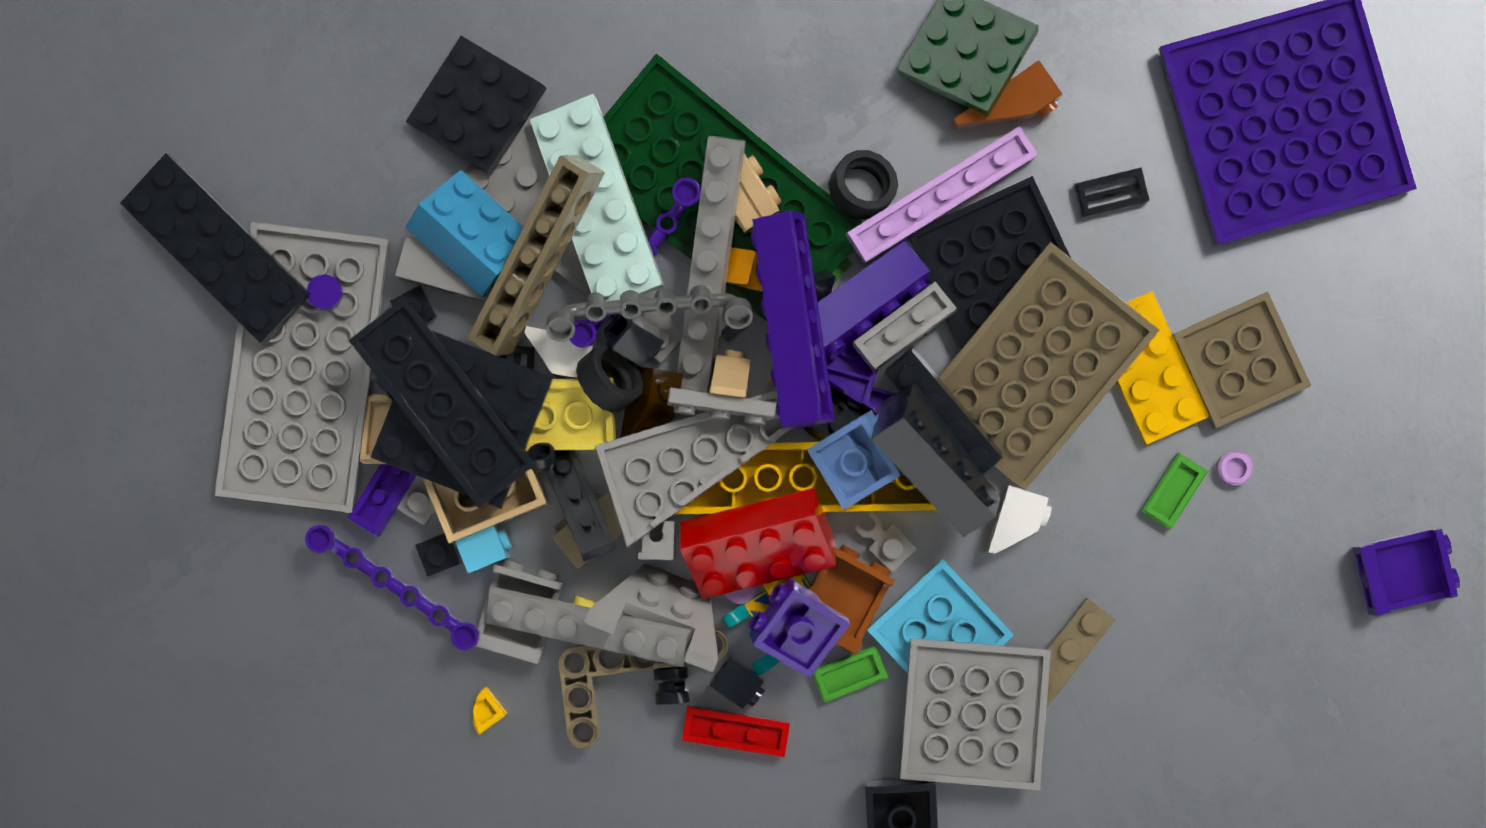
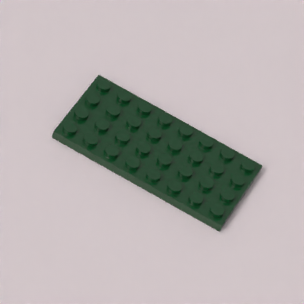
M657 53L604 115L603 118L638 215L653 230L657 227V218L661 214L667 213L675 202L672 189L679 179L691 178L698 183L701 190L708 136H717L746 141L744 153L747 158L753 155L764 172L759 178L764 186L772 185L782 201V203L777 205L780 213L791 210L805 214L813 273L824 270L833 273L852 250L853 246L845 234L863 222L840 211L826 191ZM699 201L694 206L687 207L677 221V231L665 238L691 261ZM669 218L664 219L661 223V227L664 230H669L674 225V221ZM735 221L731 247L756 251L757 254V250L752 243L751 232L744 235ZM726 283L727 291L737 298L746 299L751 304L752 311L767 323V319L761 309L763 292Z

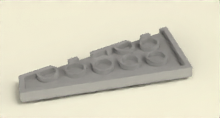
M777 390L750 399L777 404ZM776 408L774 418L772 420H765V425L744 422V416L730 415V420L715 419L709 417V411L596 445L595 451L626 548L793 428L782 427L776 414Z

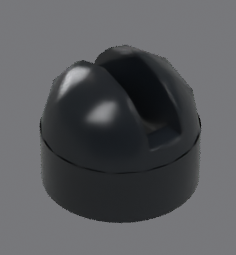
M549 443L535 444L527 451V454L536 464L532 469L538 473H548L556 463L554 447Z

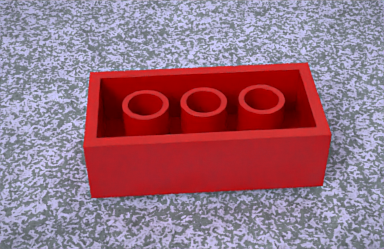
M815 488L680 522V550L702 599L836 566L835 539Z

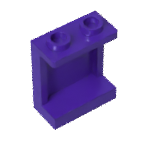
M1442 529L1424 530L1353 547L1369 615H1382L1399 608L1443 598L1458 597L1457 588H1460V579L1457 570L1451 568L1449 554L1452 553V546L1448 535L1443 534Z

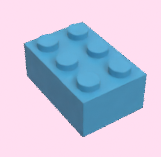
M460 170L418 204L405 228L476 293L483 297L493 288L523 226Z

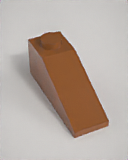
M1038 60L1009 81L989 117L969 108L954 118L951 125L957 130L1027 120L1037 114L1044 118L1059 107L1056 101L1060 99L1063 93Z

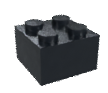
M906 779L865 781L867 828H938L936 782Z

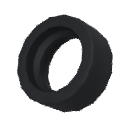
M856 150L845 155L837 164L831 174L828 186L830 197L835 206L845 215L860 220L870 219L889 206L896 195L898 180L897 173L891 163L882 155L870 150ZM862 169L870 172L881 185V196L876 201H865L853 195L847 188L844 179L849 170Z
M600 343L578 361L576 369L578 382L589 399L601 409L609 412H620L642 394L643 381L636 364L613 350L609 343ZM604 370L613 378L615 384L606 376Z

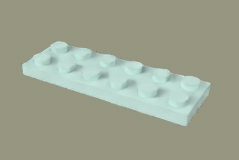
M591 94L530 119L549 176L559 156L578 155L605 172L572 236V241L591 293H600L605 297L606 301L620 300L621 294L627 290H634L642 296L665 287L596 96Z

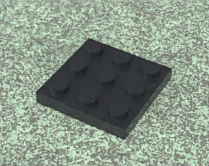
M461 35L405 122L492 175L547 88L539 81Z

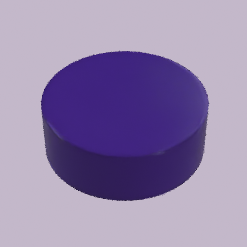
M318 275L307 286V290L311 293L308 297L309 302L321 310H331L337 307L343 298L341 283L330 275Z

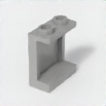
M504 559L503 565L494 564V573L489 591L497 587L559 601L563 582L556 581L558 574L538 569L536 575L523 571L524 564ZM488 591L478 625L480 639L476 647L535 664L541 663L548 637L486 624Z

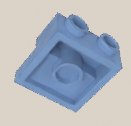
M872 410L807 449L843 510L903 474L871 440L878 419V415L875 416Z

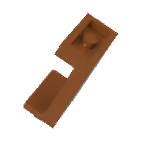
M841 545L840 549L835 548L836 566L819 570L809 590L817 594L822 603L849 619L850 626L835 645L852 654H857L863 643L861 640L889 587L893 586L895 579L888 576L890 573L888 568L874 561L869 566L858 560L860 556L858 552Z

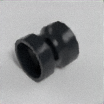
M688 667L653 669L654 680L658 683V691L655 693L657 705L690 702L689 691L685 687V681L688 678Z

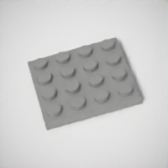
M910 638L899 778L1040 791L1051 650Z

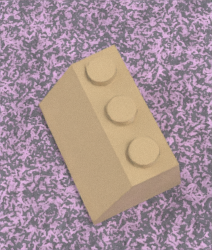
M530 469L512 483L503 509L488 503L482 508H478L470 496L422 478L448 543H455V541L549 504L537 472L533 469Z

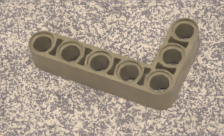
M715 629V635L720 637L723 642V648L718 653L719 660L725 656L729 642L723 631ZM578 645L566 649L559 658L558 666L566 730L571 744L577 748L585 749L591 747L600 735L595 676L676 665L654 660L648 663H641L635 656L618 653V664L615 667H606L600 660V654L604 649L586 645ZM570 653H578L584 658L583 670L573 672L567 667L566 658ZM574 688H583L588 692L589 701L586 705L577 706L573 704L570 693ZM586 722L590 724L593 729V737L590 740L583 741L577 738L575 726L578 723Z

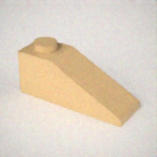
M724 350V356L716 355L710 390L711 394L746 398L751 359H744V352Z

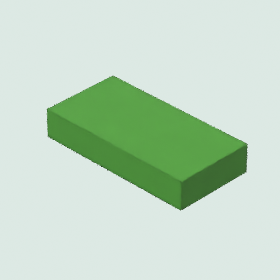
M1177 453L1140 511L1166 528L1172 529L1208 471L1181 453Z
M876 645L858 651L857 654H851L820 666L813 673L824 703L888 678Z

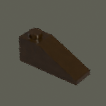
M637 366L642 376L643 390L637 399L625 407L620 438L671 423L675 412L674 406H667L670 388L681 389L683 374Z

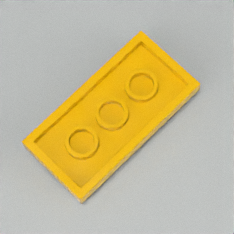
M1153 291L1126 303L1160 331L1116 382L1144 445L1210 417Z

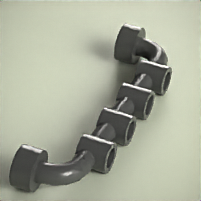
M703 285L693 287L690 295L676 296L672 289L661 288L655 293V298L642 299L636 291L627 290L621 294L620 300L606 301L605 297L600 293H591L585 298V303L570 304L552 312L547 318L546 329L548 336L552 340L564 342L571 339L575 333L574 318L587 317L594 322L601 321L606 315L622 314L627 319H634L644 312H657L659 315L667 317L673 315L676 310L692 309L697 314H705L714 307H724V318L729 327L743 329L752 322L753 313L751 304L746 299L737 298L726 293L711 294L709 288Z

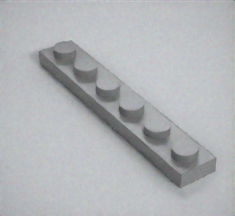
M497 587L489 591L486 624L681 667L687 664L683 660L690 645L691 629L622 615L614 634L584 624L586 614L590 609L589 607Z

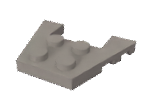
M644 564L593 605L586 614L584 624L614 634L622 613L640 619L691 629V642L683 661L714 672L718 661L711 598L702 599L693 580H687L666 572L661 568Z

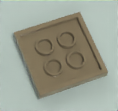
M1268 291L1172 334L1207 409L1214 429L1311 386Z

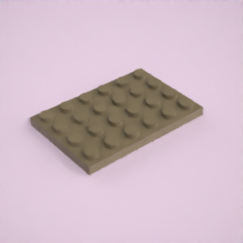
M1049 242L943 370L939 378L1002 451L1003 459L994 466L1019 487L1026 490L1160 330L1052 242Z

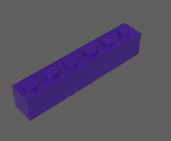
M790 210L752 219L754 230L751 232L753 246L757 250L759 263L756 266V274L759 282L762 284L763 291L761 309L767 319L768 326L766 344L772 354L773 361L771 379L777 389L778 396L776 404L777 417L782 427L794 429L835 422L805 214Z

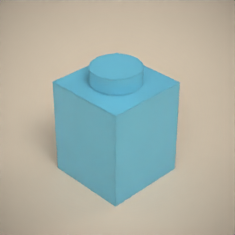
M497 525L455 541L468 574L509 558L507 550L512 549L505 529L499 531Z

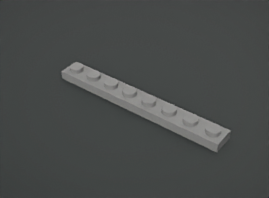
M708 136L687 295H690L691 289L698 285L708 287L711 294L725 293L746 141ZM723 307L711 308L705 314H697L692 309L685 310L677 373L683 374L681 385L683 390L710 393ZM695 410V415L701 414V413H704V412H707V411Z

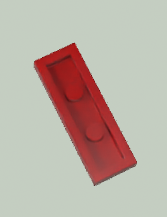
M687 706L682 741L785 757L790 722Z

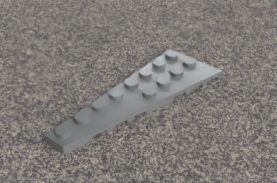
M531 115L492 175L472 163L464 171L469 178L523 227L549 178L548 170L530 123ZM571 238L555 271L583 296L587 297V295L591 294ZM650 292L640 297L641 299L655 298L653 292ZM657 312L641 313L642 317L656 325L664 340L660 351L654 357L662 364L680 344L682 334L669 316H661Z

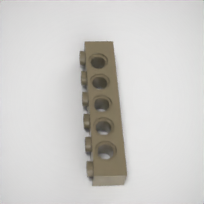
M578 155L559 156L467 338L468 340L496 356L513 353L605 174L604 171Z

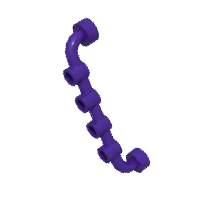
M681 178L674 184L672 194L675 202L667 213H663L657 218V227L648 237L649 245L653 248L654 259L657 258V249L666 236L672 235L677 231V221L687 207L694 206L700 199V187L691 178ZM667 218L674 221L673 227L669 230H664L661 227L662 221ZM606 315L604 319L597 322L589 319L576 320L575 333L569 340L579 348L592 346L597 339L599 327L605 319H610L614 315Z
M315 525L307 531L305 542L311 551L324 553L330 550L342 558L346 567L357 568L369 576L376 587H385L399 596L403 605L415 607L427 615L433 625L443 626L451 631V642L457 649L470 650L478 644L480 632L476 625L470 622L459 621L452 616L447 606L435 605L425 598L419 587L407 586L394 577V572L389 567L377 566L366 558L365 552L357 547L350 548L335 538V534L330 527ZM353 551L359 555V561L355 565L349 561V555ZM382 570L388 574V580L384 584L380 583L377 579L378 573ZM409 590H413L417 594V599L414 603H410L406 599V593ZM437 609L443 610L446 614L443 622L437 621L434 617Z

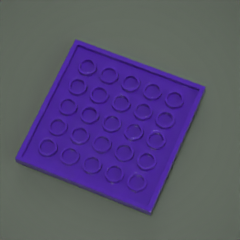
M1324 0L1162 45L1158 48L1216 246L1417 189L1361 0Z

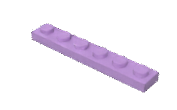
M1019 126L850 230L845 235L862 262L866 263L1034 159L1038 154Z

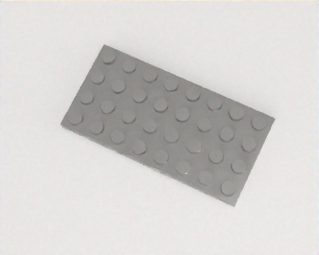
M251 222L250 234L306 289L314 277L326 274L336 278L341 283L343 298L340 304L331 310H321L313 306L307 299L265 345L259 343L239 322L237 323L214 496L352 513L356 501L361 463L359 462L361 441L372 377L369 374L371 369L348 340L380 316L390 240Z

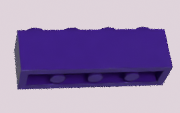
M902 241L818 302L826 359L828 357L834 359L845 350L847 343L854 338L858 339L873 328V324L883 317H888L899 309L902 303L909 298H914L928 287L930 270L905 241Z

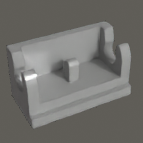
M664 521L662 540L659 531H656L654 539L652 538L653 530L642 537V551L638 552V559H675L676 521Z

